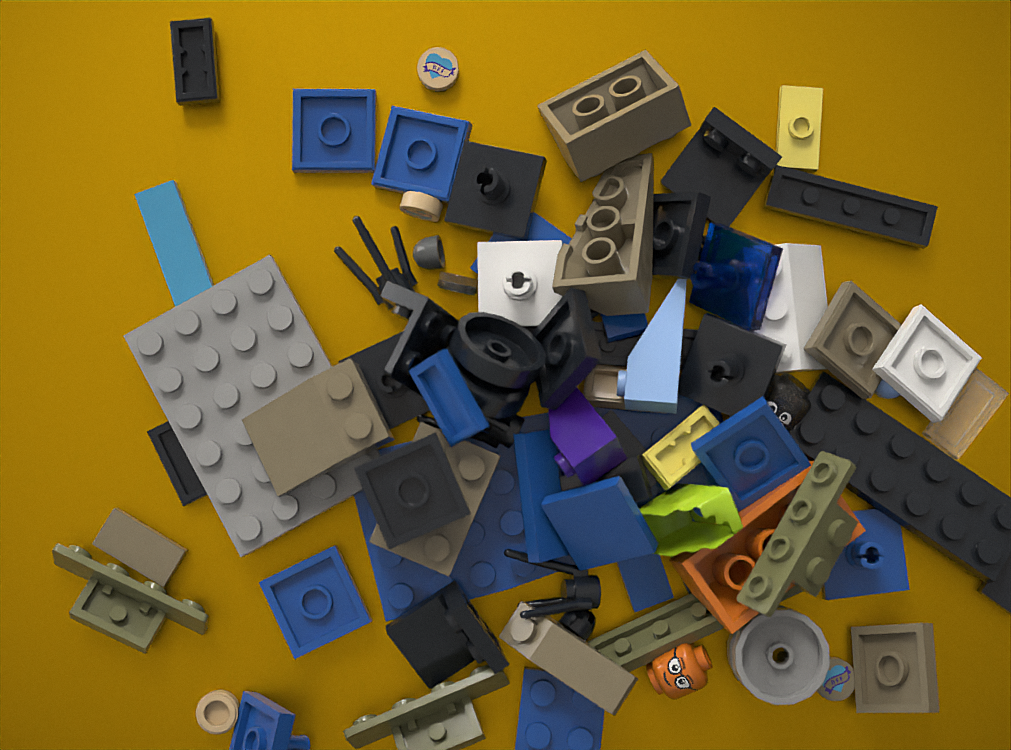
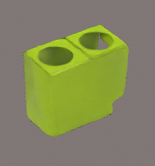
M678 483L639 508L658 542L656 552L652 553L657 555L675 556L684 551L692 553L703 548L715 549L743 528L728 487ZM693 508H700L703 517L695 513Z

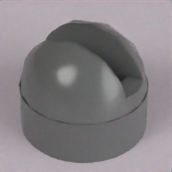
M439 235L426 237L419 240L415 245L413 258L420 267L427 270L445 267L444 247Z

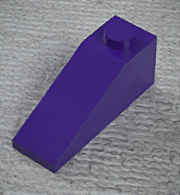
M577 387L556 410L548 409L551 439L559 451V454L553 458L568 479L575 474L583 486L591 484L627 459L617 436Z

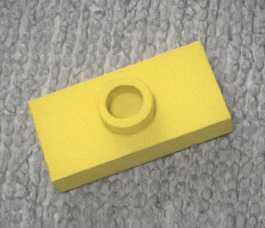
M785 85L780 87L776 152L782 158L777 165L804 172H816L818 170L823 88Z
M706 405L696 409L641 455L644 465L665 491L701 463L690 443L720 424Z

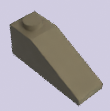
M521 601L499 635V638L527 659L615 716L638 678L549 615L522 619L520 617L522 611L534 609L535 607Z

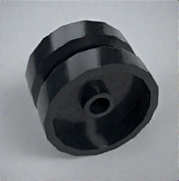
M473 312L461 317L452 335L450 346L446 348L483 415L497 419L512 417L521 410L529 395L530 385L536 381L546 358L541 343L528 330L514 321L486 312Z

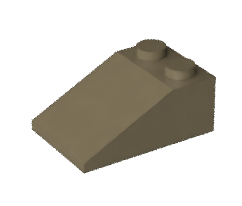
M352 358L309 378L242 419L278 497L395 440L358 363Z

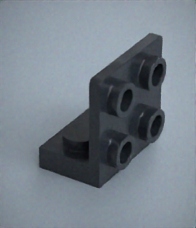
M713 107L699 130L663 176L660 184L671 193L700 192L711 196L707 219L725 231L782 156L716 107Z
M387 281L380 297L394 306L391 311L392 314L408 321L384 370V374L422 396L409 370L437 352L448 348L459 320L430 298Z
M456 580L385 627L388 636L429 689L442 683L475 660L478 664L486 661L495 674L510 665L499 640Z

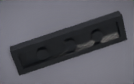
M776 165L772 171L763 208L924 249L929 244L938 206Z

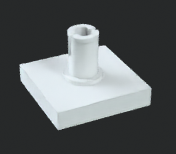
M562 240L477 242L478 312L500 315L516 322L520 326H538L563 297L554 293L552 288L557 254L562 247Z

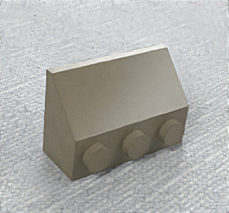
M646 50L537 105L566 163L580 182L600 175L604 170L627 158L637 156L641 151L662 140L670 139L678 132L691 126L679 85Z

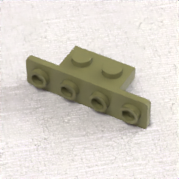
M824 451L818 454L738 594V602L766 617H772L791 583L802 591L817 597L858 524L857 520L836 504L856 469V466L851 461Z
M56 543L53 548L52 554L55 565L88 580L69 612L71 619L144 654L149 650L166 618L201 635L206 633L209 616L205 613L204 608L196 602L188 599H183L180 602L168 596L167 591L154 582L145 581L143 584L130 578L129 573L116 564L107 563L105 566L92 560V556L78 546L70 545L67 548Z
M489 665L478 667L470 673V677L456 683L453 681L443 682L432 688L431 693L418 699L406 698L400 700L392 706V710L378 716L370 714L358 718L354 721L352 727L343 731L345 739L355 749H358L393 734L398 750H461L486 739L472 700L509 685L508 676L504 669L495 674Z

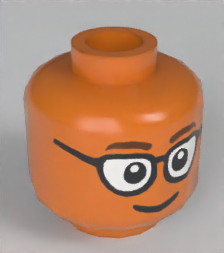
M694 643L681 644L646 664L647 673L655 691L659 695L664 693L673 700L704 688L708 683L707 670L713 668L704 645L696 647Z

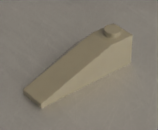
M652 153L638 154L635 157L627 158L604 171L592 192L594 200L585 215L580 214L574 224L576 232L570 243H564L557 254L552 284L554 293L564 296L570 288L583 290L586 292L589 308L606 316L649 312L653 263L654 157Z

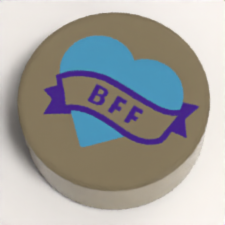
M829 657L830 666L824 683L816 692L827 700L841 701L849 697L855 689L854 669L849 663L840 658Z

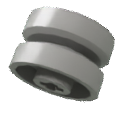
M779 604L772 617H766L759 613L736 632L729 634L727 640V661L735 678L758 699L774 705L796 704L811 697L824 683L830 666L829 645L822 630L808 616ZM782 647L784 651L777 654L778 660L774 661L772 658L774 650Z

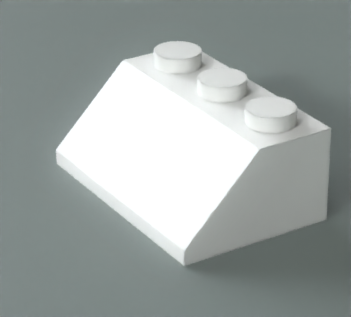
M784 243L745 247L738 254L745 327L787 344L776 374L826 370L822 364L804 350L805 345L828 308L821 245Z

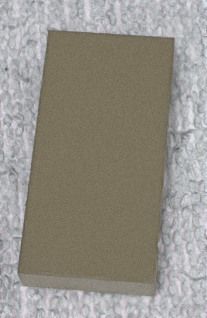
M119 508L112 510L92 543L162 587L168 585L188 552L186 548Z

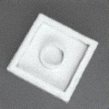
M921 304L913 307L872 370L931 422L936 423L943 420L982 357Z

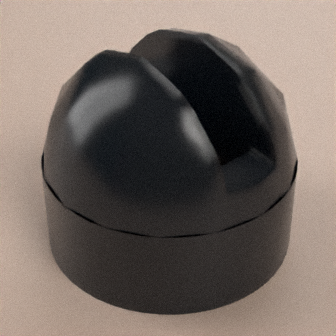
M575 610L565 612L558 622L586 641L596 626V617L589 610Z

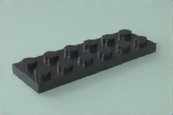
M826 372L820 373L793 414L791 424L794 430L790 426L785 427L808 460L815 461L818 454L824 451L851 461L856 466V469L845 488L985 583L995 582L1011 553V497L866 399L859 397L854 391Z

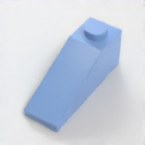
M677 279L630 353L627 371L619 370L617 396H624L625 410L675 414L677 412L687 279Z

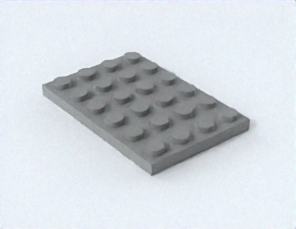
M271 255L266 256L124 335L127 344L240 557H245L363 491L354 467L380 457L381 454L378 448L278 497L242 422L243 418L304 381L333 367L275 259Z

